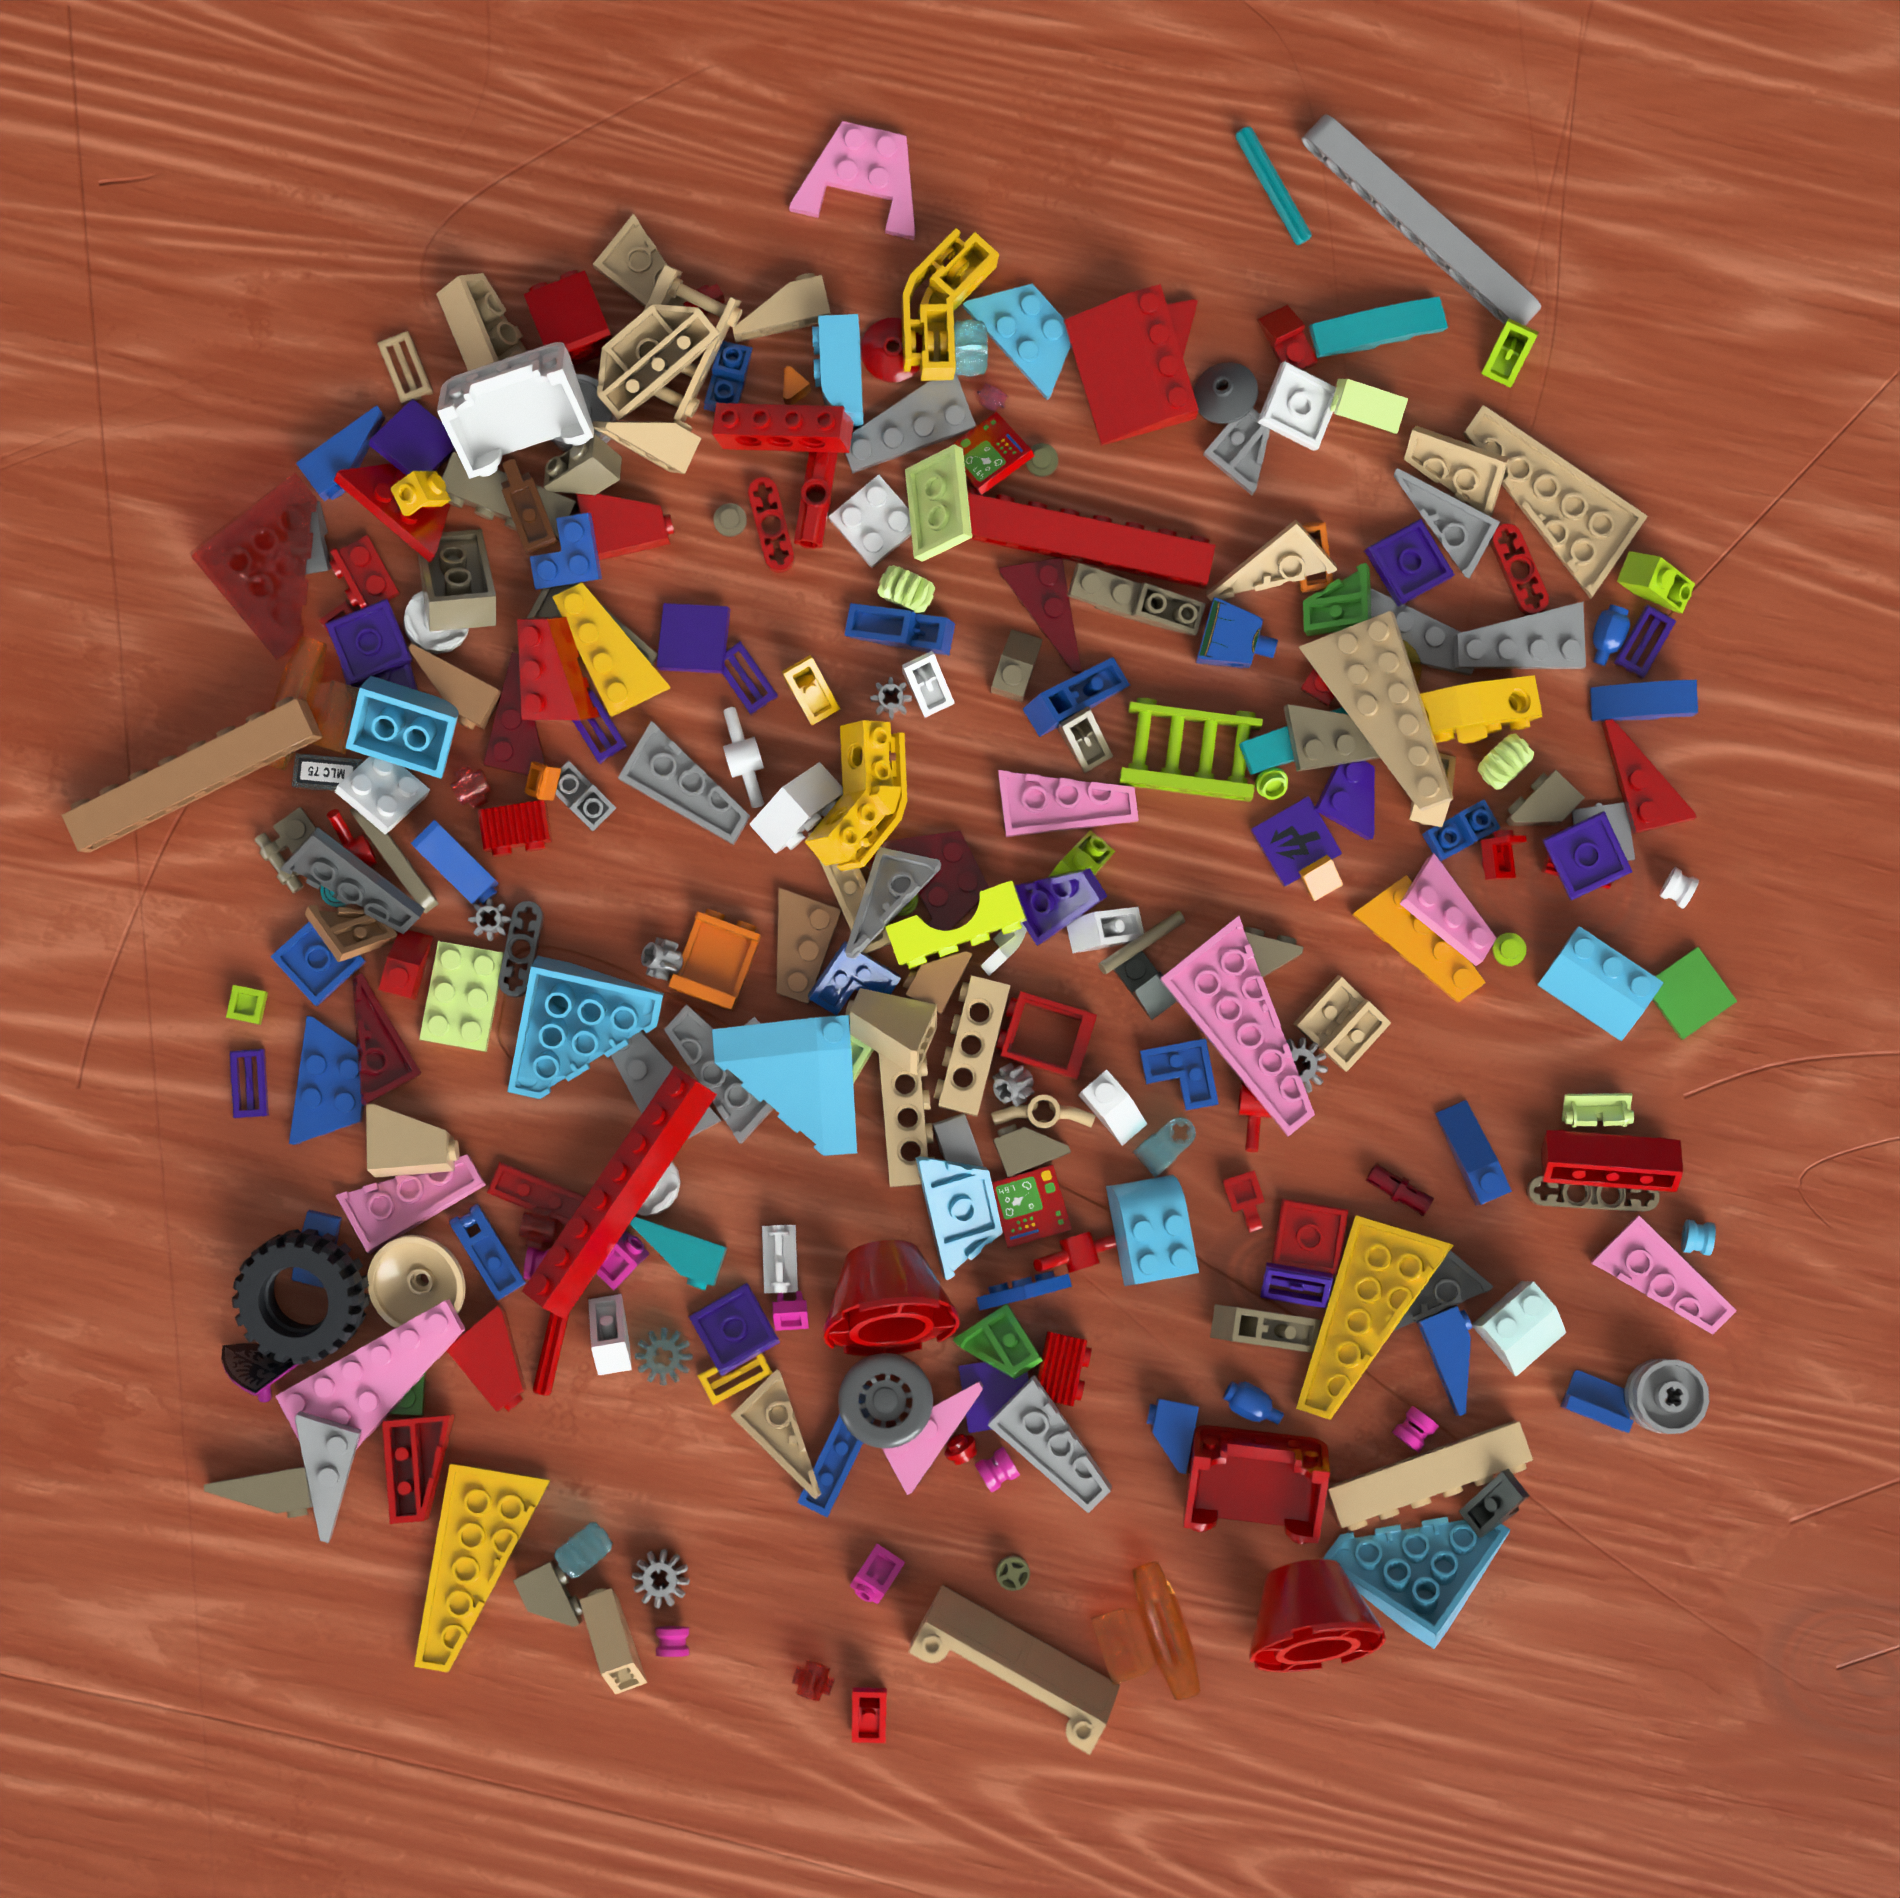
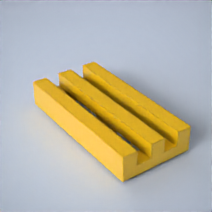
M762 1353L756 1356V1360L711 1384L707 1378L719 1372L716 1366L697 1375L712 1405L771 1375L773 1372ZM761 1365L762 1372L717 1396L715 1395L714 1389Z

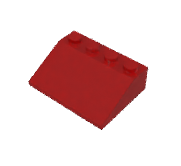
M1161 284L1127 293L1064 320L1101 446L1196 419L1199 408Z

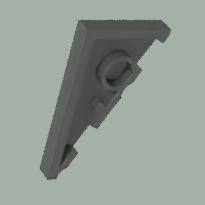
M1450 1250L1394 1331L1436 1314L1448 1307L1457 1305L1469 1298L1490 1291L1493 1285Z

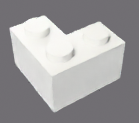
M819 762L784 785L749 825L775 854L786 846L792 850L805 838L802 832L804 830L808 832L822 819L821 815L825 817L843 795V787Z

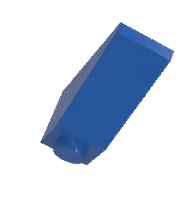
M377 405L296 463L323 501L329 498L334 500L345 493V490L333 481L339 470L360 467L370 448V439L379 431L385 420V416Z
M1114 657L1040 693L1023 708V711L1038 736L1041 737L1058 728L1059 723L1084 708L1089 707L1092 709L1126 689L1130 684Z
M1467 1100L1435 1113L1475 1206L1482 1205L1512 1192L1501 1165Z
M1451 1306L1417 1321V1325L1454 1414L1461 1416L1466 1414L1471 1343L1468 1330L1472 1329V1324L1465 1310L1460 1311L1458 1306Z

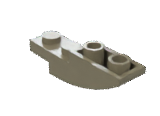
M1081 563L1076 564L1067 594L1071 598L1095 605L1094 608L1144 624L1193 636L1197 635L1206 605L1203 602L1147 583L1139 584Z

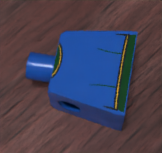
M1214 597L1196 663L1250 668L1254 654L1273 659L1278 639L1260 635L1263 622L1261 617Z

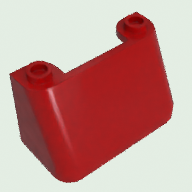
M1212 1425L1196 1427L1191 1446L1183 1528H1190L1196 1532H1206L1216 1526L1218 1518L1284 1526L1285 1534L1297 1544H1319L1330 1477L1327 1444L1317 1438Z

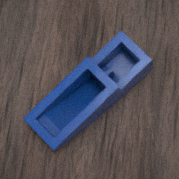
M850 603L844 636L927 653L933 651L934 654L949 656L955 623L946 617L916 614L910 610Z
M1697 680L1655 681L1590 688L1591 721H1606L1614 719V721L1657 720L1661 717H1693L1698 713Z

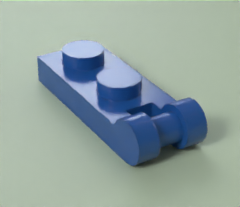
M477 1203L469 1208V1213L461 1218L456 1216L449 1223L495 1299L499 1301L527 1282L492 1227L485 1212ZM477 1223L482 1231L471 1238L467 1229Z

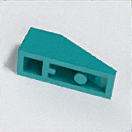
M638 1217L633 1218L630 1225L681 1276L688 1278L686 1284L702 1290L706 1289L707 1284L715 1286L727 1247Z

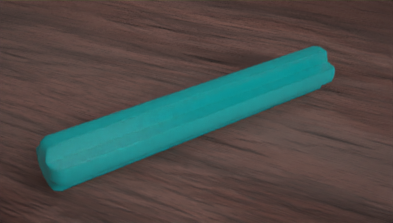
M1248 126L1239 130L1236 133V140L1294 243L1300 245L1307 242L1311 238V232L1252 127Z

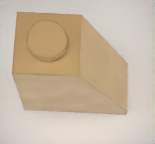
M860 988L855 1000H850L846 1009V1015H849L850 1035L906 1071L917 1075L937 1029V1005Z
M366 1104L367 1170L374 1177L455 1171L454 1161L459 1160L458 1141L454 1140L446 1130L375 1104Z
M601 1588L590 1592L587 1595L588 1597L579 1601L602 1677L615 1694L646 1684L647 1679L619 1598L612 1588L608 1590Z

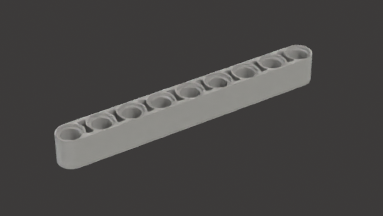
M1324 114L1302 137L1303 144L1316 158L1504 325L1508 318L1526 325L1541 309L1539 301L1333 117Z

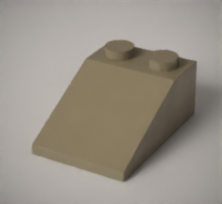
M482 529L442 532L433 561L429 563L418 553L429 631L496 626V593Z

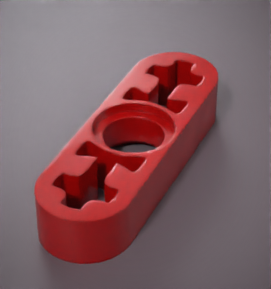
M760 477L752 481L748 488V495L765 563L771 571L783 573L793 566L794 552L777 486L771 479ZM765 486L766 490L773 491V493L768 494L770 508L777 505L778 509L764 510L761 498L754 497V494L759 492L758 487ZM758 509L764 510L760 514L757 513ZM770 516L778 518L781 522L779 531L774 534H768L762 529L763 520ZM784 536L786 541H779L781 552L784 554L788 553L789 556L784 558V564L778 565L776 560H770V557L775 555L773 543L765 545V541H777Z
M1502 524L1497 527L1490 540L1493 552L1518 609L1527 616L1540 613L1547 607L1549 602L1547 590L1519 528L1513 524ZM1502 532H1505L1507 536L1513 535L1514 540L1511 543V548L1514 553L1520 549L1522 554H1516L1506 561L1504 556H1508L1510 551L1506 544L1500 545L1498 542L1502 537ZM1516 561L1524 562L1529 569L1528 576L1523 579L1515 578L1510 570L1511 564ZM1531 579L1534 580L1535 584H1531L1529 589L1533 596L1539 595L1541 598L1537 603V608H1534L1532 604L1526 605L1525 600L1528 598L1526 587L1519 591L1517 586H1523Z

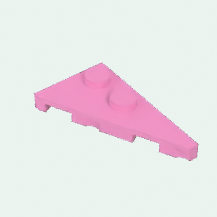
M981 1381L934 1405L927 1425L915 1439L899 1447L882 1448L907 1495L915 1490L922 1477L979 1397L984 1387Z

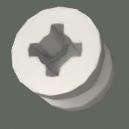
M1674 867L1662 886L1659 896L1664 899L1671 898L1676 901L1678 907L1683 909L1692 898L1699 879L1695 877L1688 878L1682 874V870Z

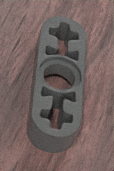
M531 901L519 903L513 910L498 981L502 992L510 997H521L526 994L531 965L537 955L544 914L542 909ZM528 908H532V913L537 916L536 921H530L528 926L529 932H535L533 938L526 934H515L516 928L523 931L524 920L519 918L520 913H526ZM526 940L529 942L531 951L526 958L518 959L514 957L512 946L516 941ZM510 960L519 965L528 964L526 971L521 968L519 969L518 978L523 981V985L517 986L515 991H510L511 986L506 983V979L512 978L515 967H508Z

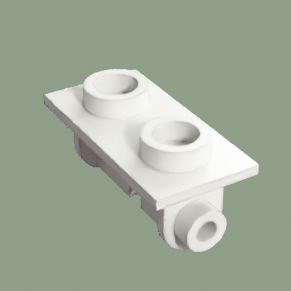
M796 1225L762 1226L764 1293L798 1291Z

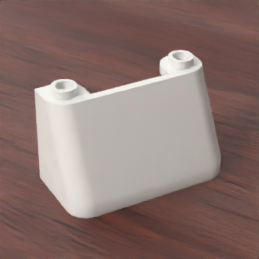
M562 342L551 343L456 375L448 379L441 387L437 412L469 479L479 475L482 477L489 476L496 472L498 465L501 463L502 455L560 436L564 443L572 444L573 446L582 445L594 437V427L570 355L565 344Z

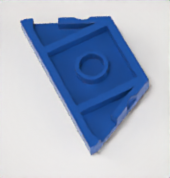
M311 1016L306 1018L289 1144L298 1145L312 1138L360 1123L363 1116L364 1106L361 1102L357 1046Z

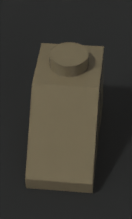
M1011 629L991 686V693L1021 703L1023 702L1043 639Z
M1016 1124L998 1130L999 1137L993 1139L1008 1178L1071 1153L1068 1145L1026 1127L1017 1129Z

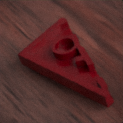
M1062 557L1000 567V576L1008 583L1022 606L1027 609L1036 625L1058 651L1064 663L1069 666L1074 674L1081 673Z
M512 652L483 764L487 767L528 776L531 762L545 763L536 720H522L519 654Z
M361 973L352 980L360 1093L361 1102L365 1106L417 1078L421 1071Z

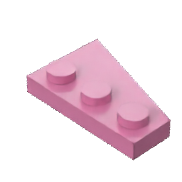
M1435 853L1429 856L1399 904L1477 966L1485 959L1496 940V936Z

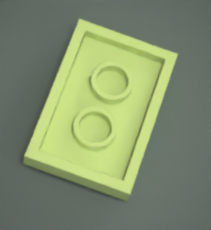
M954 444L906 468L905 475L914 558L923 562L972 538L963 448Z
M438 941L419 1040L487 1052L499 990L498 981L504 956L503 952Z

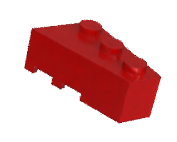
M567 617L517 619L522 720H585L600 717L597 707L592 705L587 690L590 686L587 677H583L577 660L580 656Z
M455 1414L382 1421L390 1524L420 1522L430 1518Z

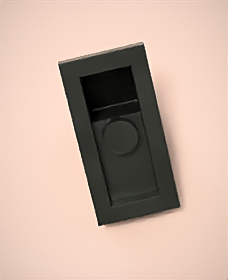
M1143 951L1114 969L1115 973L1151 1020L1177 1002L1160 980L1164 975L1161 971L1158 972Z
M1506 1469L1499 1473L1460 1509L1459 1513L1476 1535L1481 1538L1519 1511L1518 1506L1530 1495L1512 1472Z

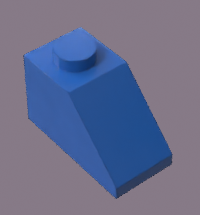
M1157 1398L1156 1405H1149L1146 1424L1152 1425V1434L1179 1473L1186 1474L1199 1407Z

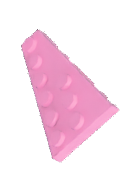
M1238 916L1161 977L1160 980L1288 1137L1311 1119L1315 1113L1295 1066L1289 1045L1282 1032L1281 1024L1255 961L1254 953L1247 940L1241 919Z
M450 1299L445 1300L275 1397L298 1440L295 1418L296 1414L301 1411L362 1430L357 1445L358 1448L401 1402L405 1394L418 1383L430 1366L460 1336L465 1327Z

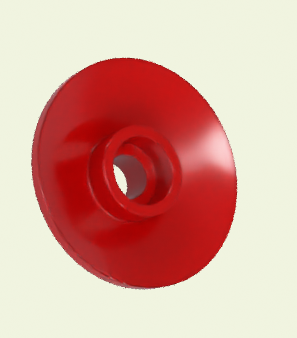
M892 317L879 320L865 332L860 346L861 359L865 368L873 377L888 383H898L910 379L920 370V366H911L910 372H904L901 318ZM916 332V353H922V335ZM895 342L899 345V349L896 352H890L887 349V345Z

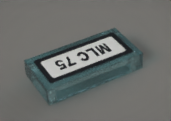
M295 753L292 787L335 791L337 785L361 765L363 760Z

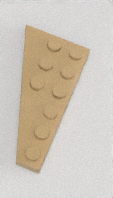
M1483 405L1465 430L1464 437L1473 446L1509 458L1501 483L1591 599L1648 516Z
M1388 611L1299 647L1419 810L1425 811L1454 800L1393 612Z

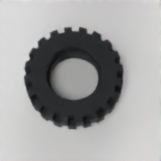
M299 1229L287 1231L283 1235L278 1234L253 1251L251 1256L239 1268L241 1274L235 1278L233 1288L238 1290V1293L232 1297V1307L239 1308L240 1311L235 1316L238 1326L244 1325L248 1332L244 1334V1337L248 1342L251 1343L255 1340L259 1343L260 1346L257 1350L265 1356L273 1352L275 1353L274 1359L276 1361L285 1363L291 1358L294 1364H305L310 1359L313 1362L322 1360L328 1354H333L350 1340L357 1332L356 1329L363 1323L366 1317V1313L363 1310L369 1305L370 1295L364 1293V1289L369 1286L367 1275L361 1276L359 1273V1269L363 1267L360 1259L352 1260L348 1253L352 1249L346 1243L341 1246L335 1244L336 1237L329 1233L321 1237L318 1236L319 1232L315 1229H307L303 1233ZM288 1267L302 1268L314 1274L321 1281L328 1296V1312L321 1322L315 1325L301 1324L293 1321L282 1312L275 1298L274 1285L277 1275L283 1269Z

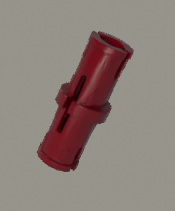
M1378 1163L1373 1166L1365 1180L1367 1183L1391 1196L1390 1200L1395 1203L1399 1201L1421 1216L1426 1214L1434 1200L1432 1196L1411 1185L1409 1179L1405 1177L1401 1179Z

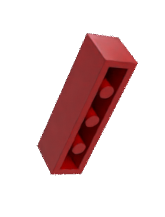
M1546 1130L1541 1148L1542 1181L1547 1183L1677 1192L1683 1175L1681 1140L1610 1135L1597 1132L1583 1133L1566 1130Z

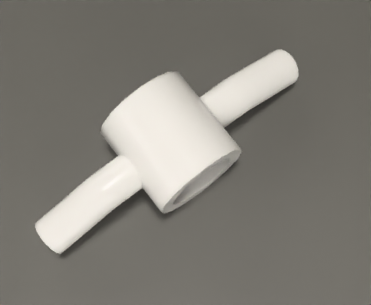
M726 708L723 713L732 743L724 745L723 749L731 776L733 778L742 775L751 807H761L764 805L755 771L764 769L756 739L755 737L745 739L736 708Z

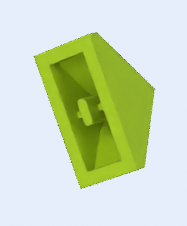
M1508 318L1481 374L1511 388L1539 332Z

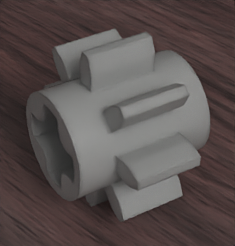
M889 677L888 684L884 686L877 682L876 688L879 691V695L870 696L871 702H879L880 706L877 708L876 714L879 715L885 711L889 713L890 720H893L894 713L898 711L906 715L907 710L903 704L904 702L912 701V696L903 695L906 683L903 682L897 686L894 684L892 677ZM896 692L898 694V703L896 705L892 702L887 705L884 704L885 693L893 695Z
M488 898L487 906L481 908L477 904L473 905L477 910L476 917H470L468 921L477 923L478 927L474 931L476 936L481 935L485 931L487 939L492 941L494 933L499 932L504 936L506 935L503 926L504 923L511 922V918L502 915V912L506 909L504 904H500L495 908L493 907L492 899ZM486 913L490 915L497 913L494 917L497 922L495 926L492 927L489 924L485 925V927L483 926L486 923V920L483 918Z
M658 937L655 943H648L641 954L642 965L648 967L645 974L666 981L669 975H676L683 963L682 953L676 951L679 944Z
M1008 1063L1001 1067L1000 1072L992 1077L995 1081L993 1084L994 1094L1003 1104L1012 1101L1017 1107L1026 1102L1027 1097L1034 1093L1032 1089L1033 1077L1023 1065L1014 1069L1012 1063Z

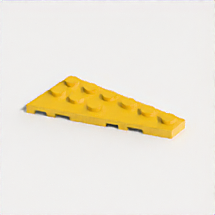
M1355 1215L1296 1409L1331 1420L1451 1250L1452 1244Z
M450 1463L414 1667L442 1672L450 1671L548 1487L550 1479Z

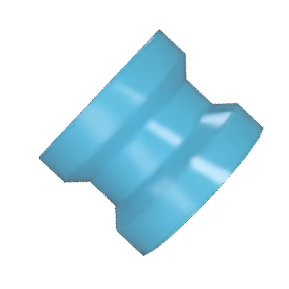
M1686 1219L1681 1238L1682 1252L1691 1253L1693 1250L1700 1251L1702 1255L1711 1256L1716 1236L1715 1223L1706 1222L1702 1225L1697 1224L1695 1220Z

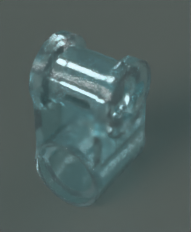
M1181 1117L1173 1118L1141 1143L1133 1151V1154L1154 1177H1157L1194 1141L1196 1135L1195 1127L1188 1119ZM1175 1124L1180 1127L1187 1125L1188 1129L1185 1132L1187 1135L1186 1140L1183 1141L1180 1138L1173 1140L1172 1136L1175 1132L1172 1127Z

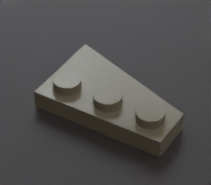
M1290 704L1284 706L1297 772L1380 758L1349 715Z

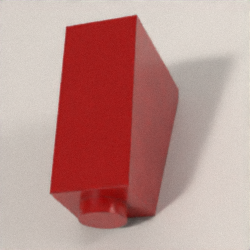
M576 494L580 513L592 514L599 561L671 544L669 534H674L670 514L664 515L661 506L603 494Z
M498 1305L454 1341L446 1351L496 1412L501 1411L503 1408L509 1412L524 1400L520 1394L526 1390V1385L506 1310L501 1305Z

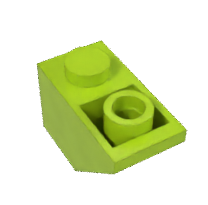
M1629 551L1617 579L1618 583L1634 595L1682 614L1695 585L1694 582L1662 557Z
M1090 830L1059 862L1048 877L1090 868L1093 874L1096 875L1115 851L1102 838Z

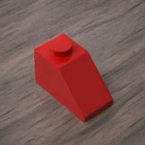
M407 930L404 934L399 932L387 956L378 990L416 1001L434 937Z

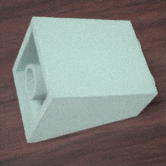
M1521 1281L1472 1324L1474 1330L1515 1377L1566 1334L1557 1308L1534 1281Z

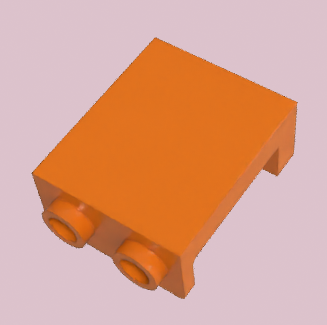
M706 909L705 914L697 911L693 928L682 954V967L676 975H672L669 987L675 991L733 1012L761 936L755 933L756 926L738 920L737 924L734 925L723 921L725 915L714 910Z

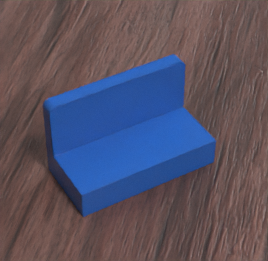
M1579 1370L1573 1372L1560 1407L1619 1431L1629 1433L1634 1420L1629 1419L1630 1414L1625 1406L1624 1388Z

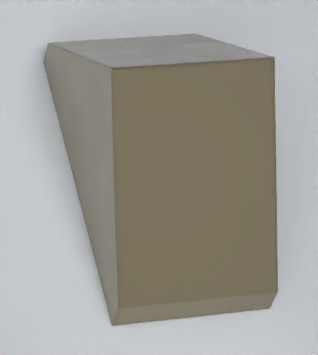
M1089 707L1059 723L1058 731L1084 773L1113 757Z

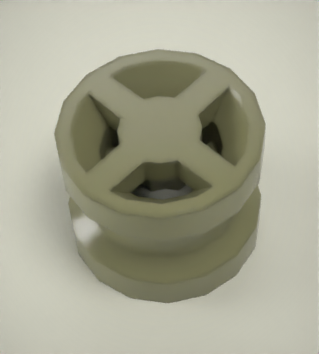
M1009 1555L1004 1557L996 1568L997 1581L1006 1590L1017 1591L1026 1586L1030 1577L1028 1564L1020 1556Z

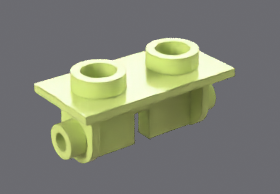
M1632 1093L1565 1094L1562 1121H1565V1124H1571L1572 1128L1577 1126H1597V1121H1603V1126L1627 1127V1124L1634 1123V1112L1630 1110L1633 1095Z

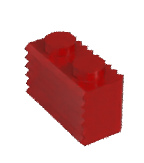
M544 800L478 810L483 850L492 852L493 857L511 855L512 848L525 847L526 852L545 849V843L552 842L547 803Z
M1047 1331L1041 1357L1043 1361L1039 1366L1037 1380L1054 1403L1073 1407L1075 1400H1082L1085 1381L1079 1380L1081 1368H1088L1092 1348L1086 1347V1339Z

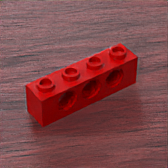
M716 403L712 435L722 449L850 453L854 422L845 412L844 406Z

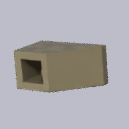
M594 434V437L590 438L588 442L579 446H573L559 457L555 456L550 459L545 467L544 488L547 491L596 495L620 480L622 457Z
M1557 770L1549 776L1543 772L1530 786L1534 792L1526 800L1520 796L1508 808L1507 811L1511 816L1505 822L1509 826L1558 825L1585 797Z
M1245 927L1244 932L1262 977L1302 954L1303 947L1296 945L1297 940L1294 938L1278 935L1277 940L1264 937L1265 932L1262 930Z
M551 1560L513 1580L528 1612L572 1627L583 1621L580 1616L583 1614L580 1601L576 1595L571 1597L565 1585L570 1581L561 1564L556 1566L554 1560Z

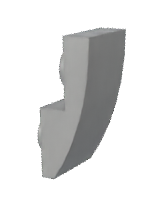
M567 761L561 767L555 795L594 831L616 807L570 761Z
M964 1113L932 1124L940 1153L946 1161L983 1167L977 1145Z

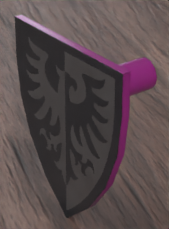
M240 1343L223 1345L221 1360L227 1376L241 1389L254 1396L258 1395V1400L262 1403L269 1402L272 1399L271 1384L299 1365L294 1364L291 1358L285 1363L276 1361L274 1359L275 1353L273 1352L265 1356L257 1350L260 1344Z

